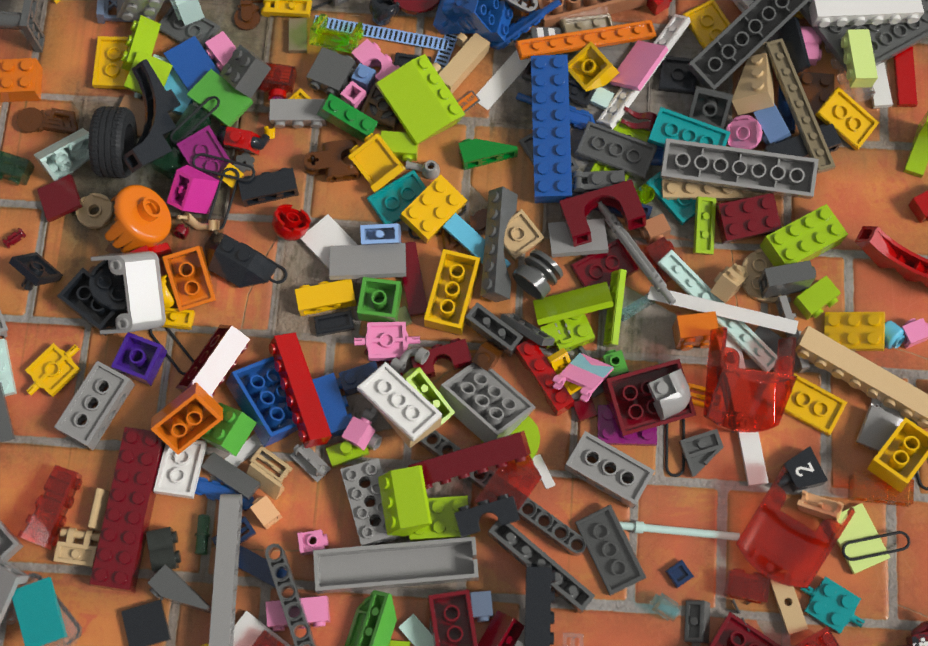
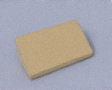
M250 463L247 474L260 482L261 486L259 488L274 500H277L285 490L283 484L256 464Z
M101 488L96 489L88 527L94 531L102 530L110 491Z

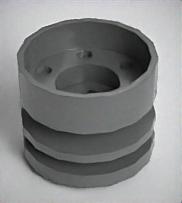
M533 249L530 252V256L525 258L526 264H520L512 273V277L530 296L543 300L551 290L550 285H556L557 280L563 277V271L547 254Z

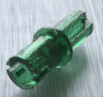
M201 514L198 516L197 533L194 535L196 536L194 554H208V537H211V534H209V515Z

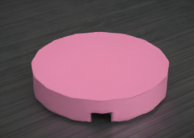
M750 115L737 116L726 127V131L731 132L727 141L730 147L753 150L761 141L762 127L758 120Z

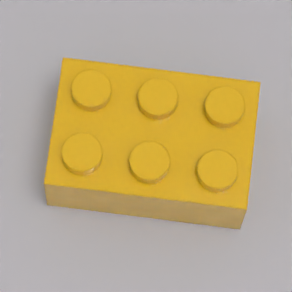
M440 174L401 213L400 219L427 244L442 229L443 225L466 205L467 199Z
M905 417L867 469L901 493L928 457V432Z

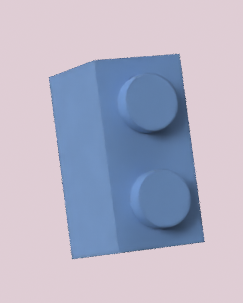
M775 103L773 107L754 112L755 119L758 120L764 133L762 134V139L766 145L772 142H782L783 139L791 136Z

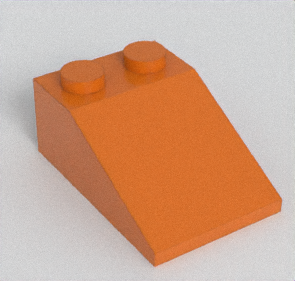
M201 246L162 257L179 312L216 301L207 261Z

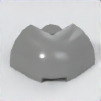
M681 369L647 384L655 401L653 402L661 421L680 413L690 401V388Z

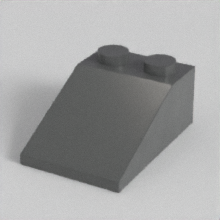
M164 565L148 581V584L151 586V593L162 601L166 599L170 602L211 614V606L167 565Z

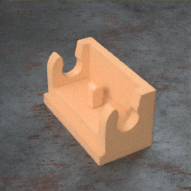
M802 490V498L798 500L797 506L801 512L838 523L844 504Z

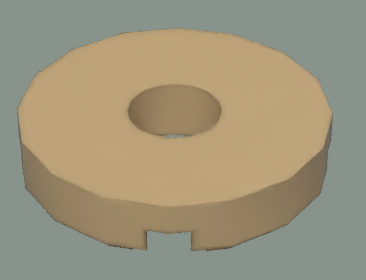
M91 193L81 198L83 207L75 211L79 222L84 227L94 230L109 224L114 214L113 204L108 197L101 193ZM94 207H98L99 212L95 215H91V209Z

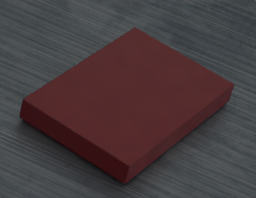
M619 239L608 244V253L589 254L570 265L583 288L607 282L608 287H610L611 272L624 269L627 270L626 277L639 269Z

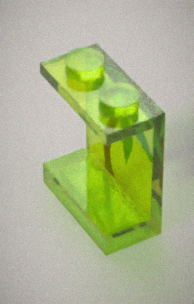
M321 13L311 26L309 44L352 53L364 36L362 22H358L352 33L327 28L328 15Z

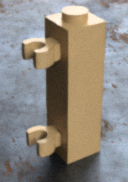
M463 33L456 37L458 39L456 44L462 48L444 69L436 62L432 64L452 94L489 52L490 42L477 33L470 39Z

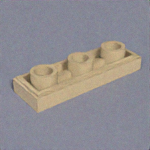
M788 570L768 575L767 577L787 635L807 630L808 626ZM785 599L789 600V606L785 605Z

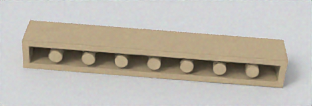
M807 326L801 332L792 350L800 358L813 362L816 367L825 369L835 378L846 381L851 387L865 392L868 397L879 400L887 408L900 412L903 417L910 418L917 422L920 427L928 429L927 393L810 326Z

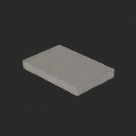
M604 218L587 220L592 242L576 247L573 246L565 222L548 223L552 258L608 253Z

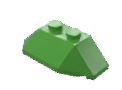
M373 590L370 596L357 607L345 646H389L397 621L391 594Z

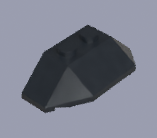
M215 230L204 246L208 270L239 288L268 283L277 269L275 264L256 251Z

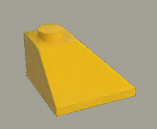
M592 42L588 43L568 62V72L585 91L607 85L620 73Z

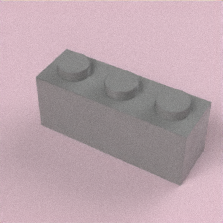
M270 99L269 121L276 128H285V126L321 128L326 126L327 120L318 116L317 112L324 99Z

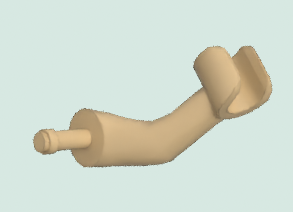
M189 212L176 216L178 220L183 219L185 223L196 230H219V220H208V223H200Z

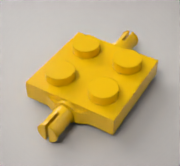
M53 343L25 369L34 381L26 391L32 396L41 388L54 397L81 371L71 358L80 349L74 344L65 352Z

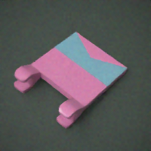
M579 353L559 375L554 376L553 382L555 384L553 388L560 390L567 380L582 387L580 390L582 394L580 400L587 402L596 388L613 371L614 367Z

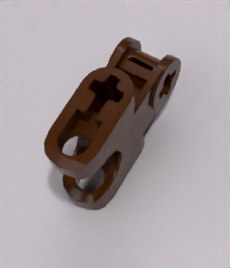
M340 140L326 142L322 144V151L307 153L304 157L307 174L311 176L325 175V179L328 182L358 179L361 172L357 166L347 165L342 161L343 158L351 154L349 151L357 145L356 141Z

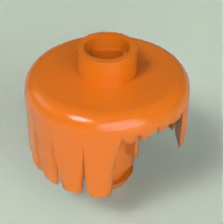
M129 185L121 189L111 200V202L115 201L114 214L116 217L114 219L115 222L105 233V238L109 242L114 240L112 243L113 247H123L121 249L122 253H128L145 245L153 247L168 236L172 222L170 211L164 200L152 189L142 185Z

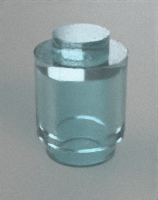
M660 593V595L655 594L650 602V605H652L651 610L667 621L669 619L674 621L682 609L676 601L663 593Z

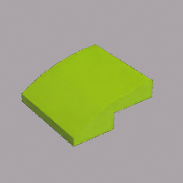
M138 50L124 87L143 95L132 68L147 59L162 85L165 86L173 65Z

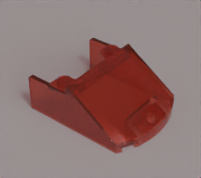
M727 327L711 329L703 416L716 423L717 426L735 432H761L778 426L797 376H794L796 337L778 340L777 359L774 364V373L739 368L740 356L738 351L726 347Z
M783 466L736 544L745 559L764 576L786 586L808 588L854 515L855 509L850 507L841 523L833 519H825L820 523L816 531L781 510L786 501V492L777 484L787 470V467Z

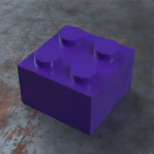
M128 332L111 367L128 378L152 386L167 354V350L161 344Z

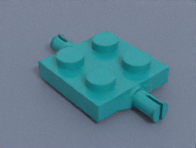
M826 576L815 589L805 583L802 584L803 587L800 590L810 596L809 603L804 610L805 613L841 634L846 624L850 621L859 628L863 626L865 620L855 615L856 607L861 598Z

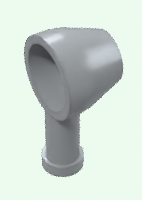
M429 160L424 164L406 161L405 168L407 170L421 171L422 175L428 180H434L440 174V167L433 160ZM432 165L434 168L429 169L428 166Z

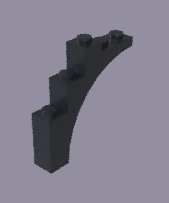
M147 59L132 68L143 94L145 105L143 133L135 147L122 156L132 173L172 152L164 136L177 128L169 113L181 105L172 89L166 91Z

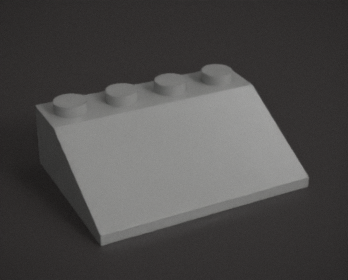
M474 362L441 384L439 389L440 394L454 410L455 413L453 415L483 442L510 435L536 408L493 369L487 372Z

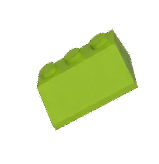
M418 465L391 470L378 477L387 535L406 537L432 524L422 466Z

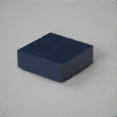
M683 560L665 571L676 588L694 577Z

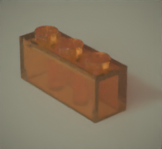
M855 471V473L849 476L848 500L904 507L913 504L914 480L912 479L900 493L878 476L870 475L867 471Z

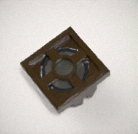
M374 83L361 112L376 120L378 125L394 129L396 123L400 121Z

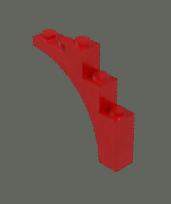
M862 226L855 243L879 268H895L906 281L922 282L928 288V259L898 244L878 226Z

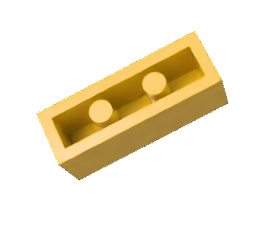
M352 279L336 280L330 283L323 281L318 283V285H302L299 289H295L300 316L357 306Z

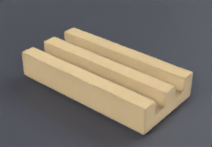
M262 445L249 460L281 484L283 479L293 469ZM263 451L286 469L282 471L260 453ZM259 458L272 469H274L276 472L281 474V476H276L274 473L265 468L255 459Z

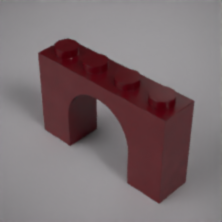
M632 179L559 201L561 213L574 247L592 242L591 231L586 218L593 209L597 208L598 203L601 201L606 206L614 207L621 212L628 231L646 226V214Z

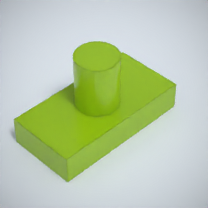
M347 441L326 448L332 468L369 455L367 447L363 451Z

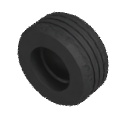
M101 106L94 111L89 128L88 149L91 168L99 177L126 178L130 176L132 172L122 156L131 151L137 144L135 116L127 107Z

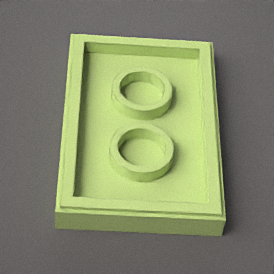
M863 503L842 511L838 523L826 520L841 552L842 546L848 541L879 535ZM881 538L852 543L845 547V554L850 558L887 551ZM885 554L856 561H849L846 558L845 560L854 575L889 559L890 556Z

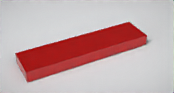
M913 46L894 56L897 107L917 106Z

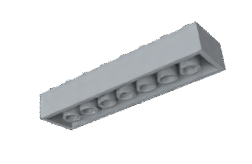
M666 138L660 179L811 199L814 197L819 159Z

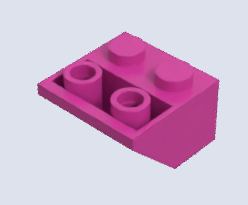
M185 165L176 170L167 203L182 211L208 214L219 180L189 165Z

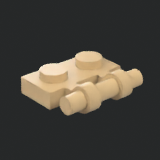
M62 528L60 536L67 537L66 542H57L53 561L93 568L97 547L91 546L93 541L99 542L100 534L92 530L85 532L78 531L77 528ZM76 538L84 539L83 545L75 544L74 540Z

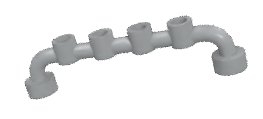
M423 347L419 350L408 349L399 359L395 357L390 366L400 375L411 356H414V360L423 365L427 361L430 352ZM373 405L371 410L366 409L363 412L362 417L372 422V425L376 422L379 411ZM374 433L367 447L374 451L377 450L382 442V437Z

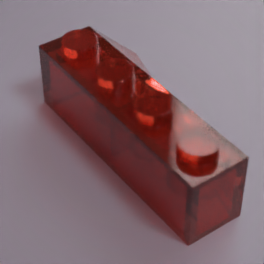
M55 465L44 485V495L38 496L35 502V512L32 515H28L25 520L28 523L24 531L20 530L17 537L28 543L51 550L52 546L54 547L58 541L60 528L66 523L67 511L74 504L75 499L73 497L76 490H79L82 485V476L78 472Z

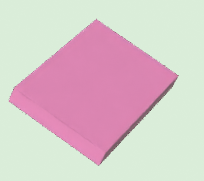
M638 40L617 69L620 73L610 81L611 85L640 91L667 53V46Z

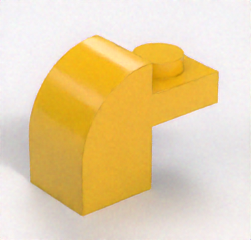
M564 348L547 357L557 375L571 363L568 352ZM567 380L564 383L570 395L582 388Z

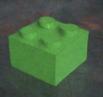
M363 277L357 308L359 320L397 322L402 295L401 281Z
M218 403L223 407V420L200 438L217 449L237 456L257 423L242 411Z

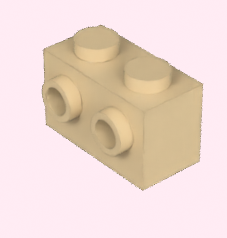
M736 263L730 268L727 266L714 279L716 284L710 292L726 303L739 291L750 274L743 266Z

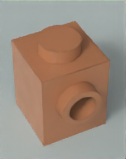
M662 213L647 219L646 226L640 229V234L643 239L647 240L648 244L653 242L657 244L669 236L671 228Z

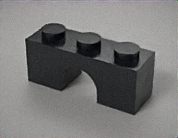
M508 494L498 496L497 501L489 502V499L477 502L478 506L470 508L469 505L457 508L458 512L454 513L461 537L481 532L479 520L486 513L495 514L499 519L500 526L520 521L514 497H509Z

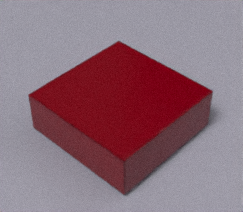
M591 397L587 402L582 400L574 402L573 407L579 422L598 416Z

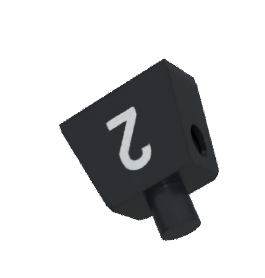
M811 447L806 448L781 466L783 474L775 477L779 488L790 485L793 492L821 486L828 481Z

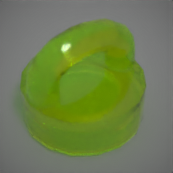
M643 184L638 188L637 194L640 202L648 204L653 200L655 190L650 185Z

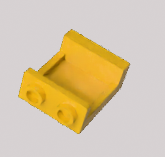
M379 133L368 135L364 139L365 143L360 147L358 144L349 151L351 154L347 156L370 183L374 193L406 169Z

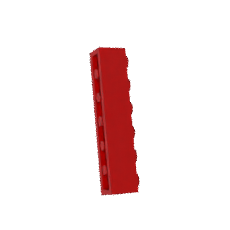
M296 332L276 335L269 344V352L275 360V370L279 372L282 389H285L286 401L293 413V422L297 424L299 430V439L303 442L304 448L327 444L332 434Z

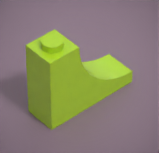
M928 111L918 125L903 171L922 178L928 163Z

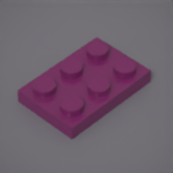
M209 125L177 143L178 148L191 167H193V157L199 153L229 159ZM198 156L195 159L197 167L219 173L229 164V162L206 156ZM203 172L217 180H220V178L218 177L219 175Z
M609 405L597 406V438L609 445L657 446V427L622 436Z

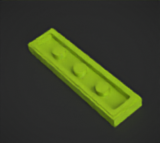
M624 269L611 272L610 294L614 306L607 308L603 346L605 347L617 346L619 341L627 272Z

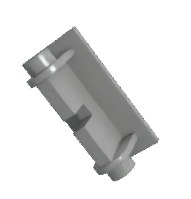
M302 443L301 445L297 444L293 448L294 452L290 456L317 483L331 470L310 447L304 448Z

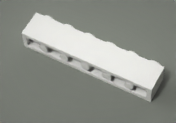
M812 0L809 6L812 27L861 26L863 24L879 25L886 23L913 24L918 22L924 13L921 0Z

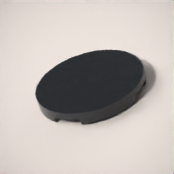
M108 260L100 262L90 274L89 289L93 299L100 306L109 310H127L123 275L113 274L109 269Z

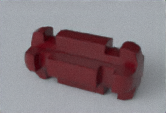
M18 228L17 232L13 231L6 236L7 239L3 238L2 242L7 248H10V245H15L22 240L21 237L25 238L26 235L21 228Z

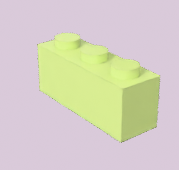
M869 29L847 30L844 37L841 38V47L844 49L843 61L847 66L846 78L849 80L850 88L872 87L878 79L870 31Z

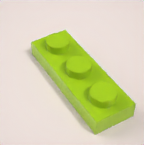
M696 197L694 254H714L716 198Z

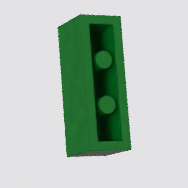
M331 93L324 99L317 112L318 116L363 143L365 142L364 139L373 133L378 124L376 120Z

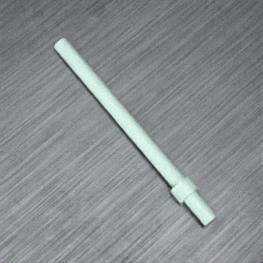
M619 521L623 530H631L641 534L643 532L735 541L740 539V533L652 525L644 524L642 521H635V523Z

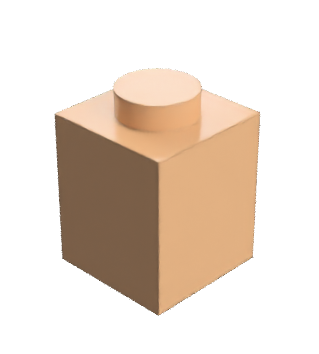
M267 496L258 497L253 501V506L250 507L266 529L283 518Z

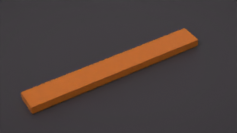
M652 20L519 40L516 41L515 45L520 60L530 59L531 56L580 51L590 42L599 48L636 42L638 40L655 39L656 32Z

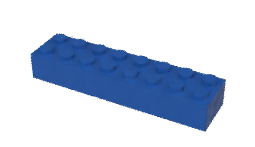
M568 54L531 56L535 203H560L559 201L572 197Z

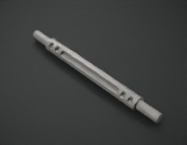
M602 201L599 202L597 207L606 218V223L657 292H661L669 305L674 304L676 300L667 289V284L615 214H612Z

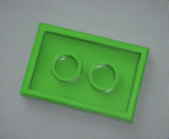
M212 69L187 93V97L198 106L211 96L218 97L220 105L211 115L226 127H231L253 104L252 99L236 90ZM209 100L202 109L209 113L217 105V100Z

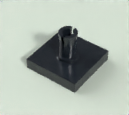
M37 252L14 256L9 264L25 276L21 286L29 291L33 289L34 285L39 286L57 282L63 276Z

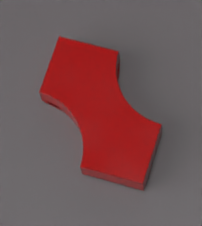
M166 242L153 247L145 245L130 251H153L157 254L158 258L173 253L171 247Z

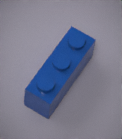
M331 373L312 379L332 434L331 438L342 435L353 417L351 413L347 414L345 407L349 405L346 396H341L340 389H343L340 377L336 378L335 374Z

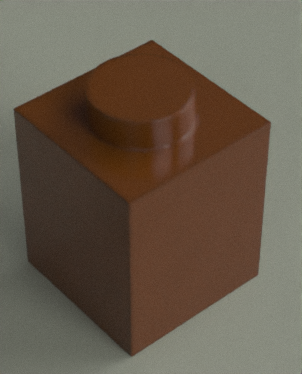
M488 340L480 345L472 362L488 372L497 364L504 350Z

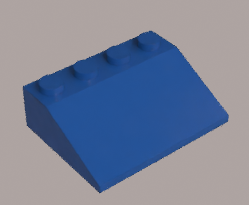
M273 356L231 372L226 381L227 387L242 412L257 423L253 430L263 447L278 442L298 430L297 424L293 422L291 407L288 406L286 401L285 389L281 387L279 372L275 370Z

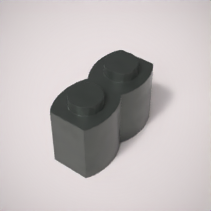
M171 527L147 531L152 571L157 573L164 565L171 569L179 568L178 563H181L180 551H176L175 543H178L177 532L173 531Z

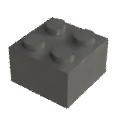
M240 44L234 50L227 64L223 66L220 75L236 90L251 98L271 70V67L255 53Z

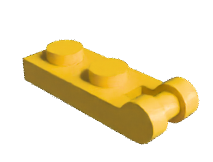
M263 0L264 7L261 9V15L264 17L288 16L310 18L312 0Z

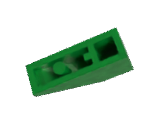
M465 139L458 143L464 170L518 157V148L514 145L481 139Z

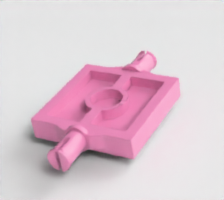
M367 322L366 338L354 337V346L366 345L368 361H390L395 357L399 359L407 350L409 344H420V336H408L406 322Z

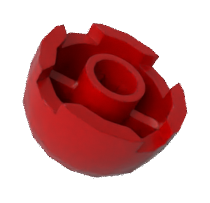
M283 204L278 206L273 214L272 228L284 240H299L309 229L311 222L309 215L302 209L298 211L292 208L293 205Z

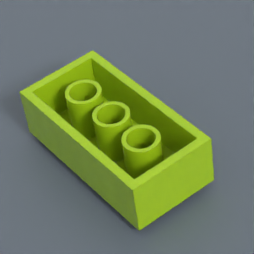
M825 204L767 235L760 244V247L775 267L812 260L841 244L848 233L828 205Z

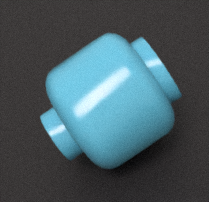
M887 321L885 322L884 347L887 349H897L905 340L904 330L895 322Z

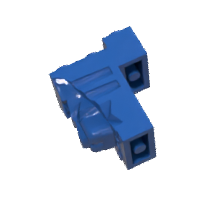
M440 0L433 26L441 35L478 33L490 43L505 42L509 32L510 21L513 18V10L506 1Z

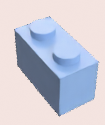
M398 223L360 225L362 245L401 243V225Z

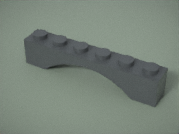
M503 186L490 190L488 195L480 296L493 302L510 299L511 279L504 257V236L509 220L517 211L518 194Z

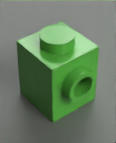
M614 349L605 352L601 361L614 367L607 378L629 373L622 350L616 351Z

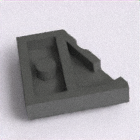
M717 429L679 441L691 477H695L724 448Z

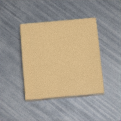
M522 209L511 217L504 236V248L514 261L545 238Z

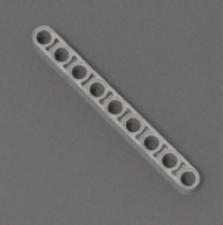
M221 494L219 499L209 646H233L243 508L242 494Z

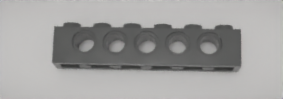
M498 519L488 531V535L525 567L526 564H551L552 570H555V583H551V589L580 614L594 599L595 595L513 525L500 526Z

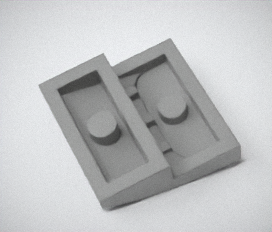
M869 406L856 442L879 452L904 419L874 406Z

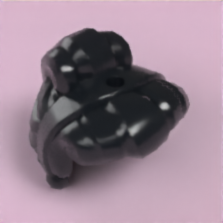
M370 0L369 10L373 16L372 21L380 26L388 25L391 18L398 15L400 3L396 2L394 4L391 0Z

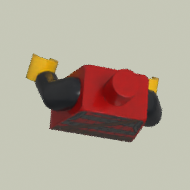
M220 123L217 139L227 149L259 155L260 150L264 149L270 139L275 138V127L269 129V126H265L264 134L259 136L252 131L226 127Z

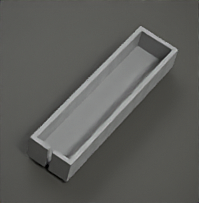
M475 537L313 550L315 591L317 594L479 580L477 559H475L477 558Z

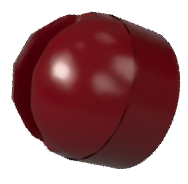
M184 223L177 224L172 231L176 237L185 240L189 234V227H184Z

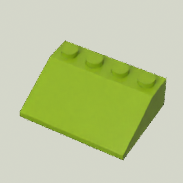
M425 54L409 61L375 84L415 145L456 125L465 116L464 111Z

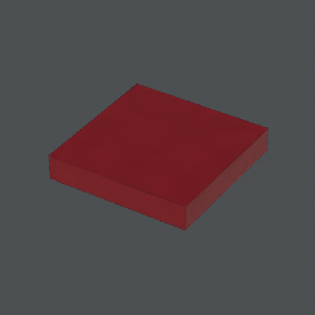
M71 174L37 189L48 222H52L83 207Z

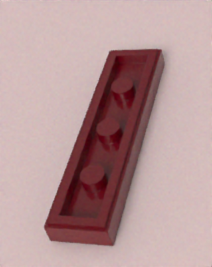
M415 241L405 243L406 277H403L410 317L423 315L427 310Z

